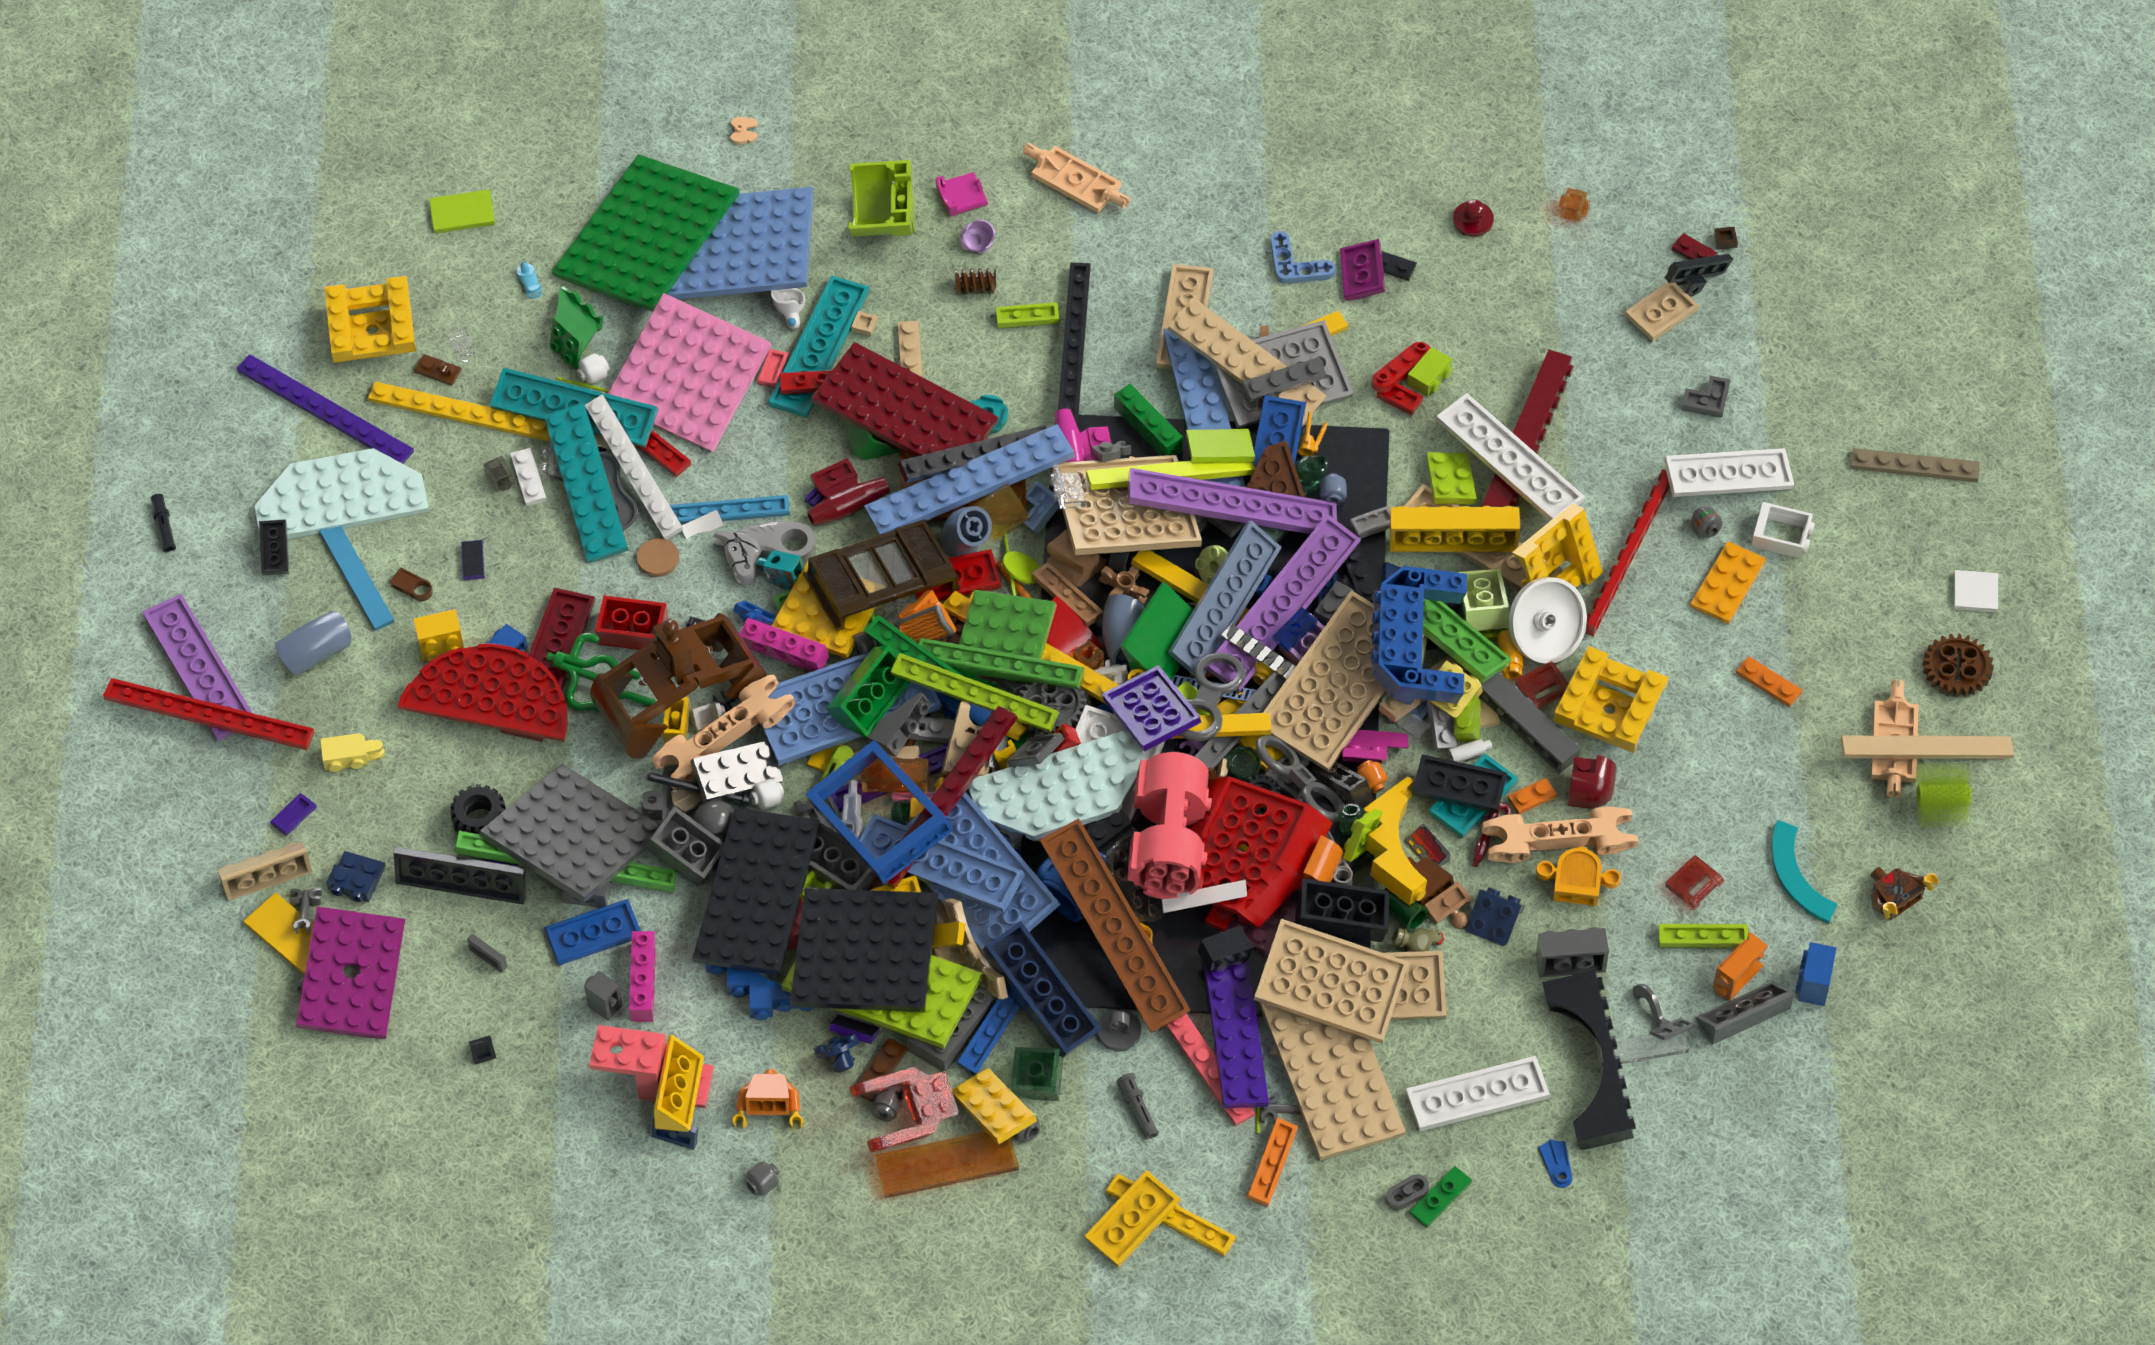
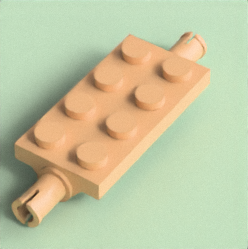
M1031 143L1024 147L1023 154L1037 161V166L1032 171V178L1098 214L1110 201L1123 209L1129 205L1130 197L1118 192L1121 188V181L1056 146L1051 151L1041 150Z
M1897 679L1891 681V696L1889 699L1875 701L1873 736H1918L1919 704H1910L1906 701L1904 697L1905 682L1903 680H1899L1898 687ZM1872 758L1871 779L1887 780V796L1892 798L1894 790V798H1897L1901 795V782L1915 783L1917 759Z

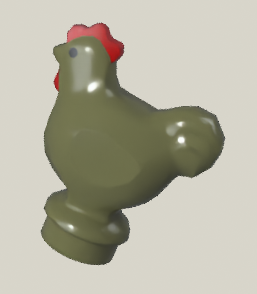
M1397 928L1392 937V944L1397 946V948L1404 946L1407 952L1429 951L1431 944L1441 945L1444 941L1443 933L1439 932L1438 929L1433 931L1418 928L1412 933H1408L1405 928Z

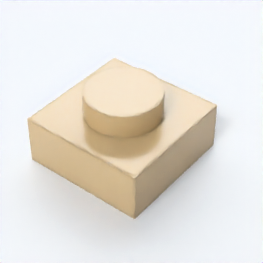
M858 311L851 326V332L871 337L878 322V316Z

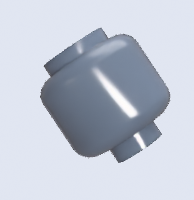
M1334 473L1323 477L1319 483L1320 499L1322 501L1334 502L1336 506L1340 505L1347 497L1346 480Z

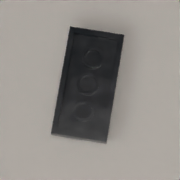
M1422 754L1412 795L1498 814L1508 773Z

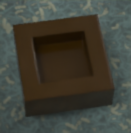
M1735 226L1714 228L1717 249L1737 248L1738 240Z

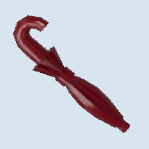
M1501 802L1498 814L1492 812L1489 815L1485 814V820L1498 818L1501 809L1505 810V815H1511L1510 806ZM1482 833L1477 840L1472 866L1478 867V864L1485 856L1490 845L1491 835Z

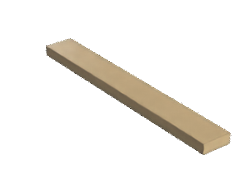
M1841 736L1840 738L1843 758L2009 759L2014 756L2011 736Z

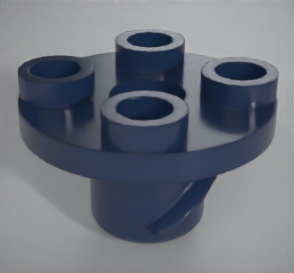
M852 1033L843 1037V1039H841V1036L833 1037L828 1040V1045L822 1044L813 1048L816 1058L829 1057L832 1064L831 1069L839 1073L853 1067L855 1058L851 1056L849 1049L856 1046L859 1041L856 1033Z

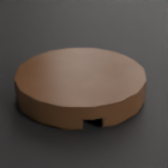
M662 538L651 539L645 542L638 550V566L642 572L650 574V576H666L672 573L679 563V551L675 544L669 540Z

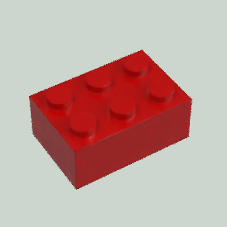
M603 595L595 628V635L599 637L597 645L640 650L650 642H654L653 627L668 620L667 603Z

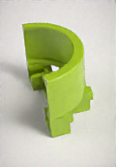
M911 160L850 164L853 191V223L849 222L851 236H903L915 233V197L912 186L913 169Z

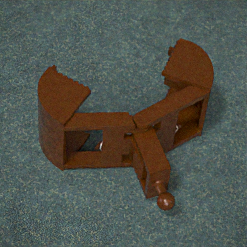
M718 613L713 619L679 629L677 622L670 618L653 627L654 642H650L608 672L598 673L590 689L591 700L629 757L643 759L647 756V753L650 752V749L653 748V745L656 744V741H658V738L661 737V734L664 733L668 726L666 724L646 723L696 690L698 685L702 689L731 679L730 683L732 686L725 692V695L728 698L740 700L739 694L745 687L767 676L726 615ZM725 649L728 655L718 666L710 652L716 651L717 653ZM636 668L642 676L639 685H648L658 701L631 719L618 697L621 696V693L624 692V689L632 680L633 676L627 673ZM672 679H675L676 683L679 685L678 687L675 686Z

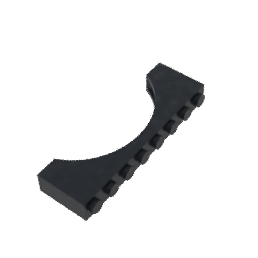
M1591 970L1542 982L1549 1010L1568 1016L1582 1024L1595 1037L1602 1051L1603 1073L1597 1094L1588 1108L1573 1121L1580 1150L1633 1139L1632 1130L1636 1129L1634 1117L1629 1116L1628 1110L1632 1109L1629 1096H1625L1623 1091L1627 1089L1624 1075L1620 1076L1619 1069H1623L1620 1056H1616L1614 1051L1618 1049L1616 1037L1611 1036L1610 1030L1614 1029L1611 1016L1607 1017L1605 1011L1609 1009L1606 996L1602 997L1601 991L1605 990L1602 977H1597L1596 971Z

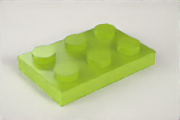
M1427 452L1426 464L1433 503L1475 505L1477 498L1468 453Z

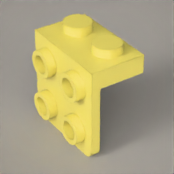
M1446 660L1439 671L1464 674V694L1458 704L1428 701L1451 717L1458 718L1475 694L1477 697L1483 692L1482 684L1476 677L1464 673L1460 666L1455 663L1451 664Z

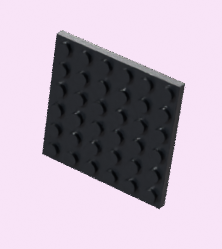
M805 888L790 998L791 1007L925 1012L938 893Z

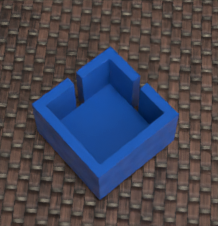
M1810 942L1809 949L1803 951L1795 993H1799L1798 1001L1825 1006L1837 947Z

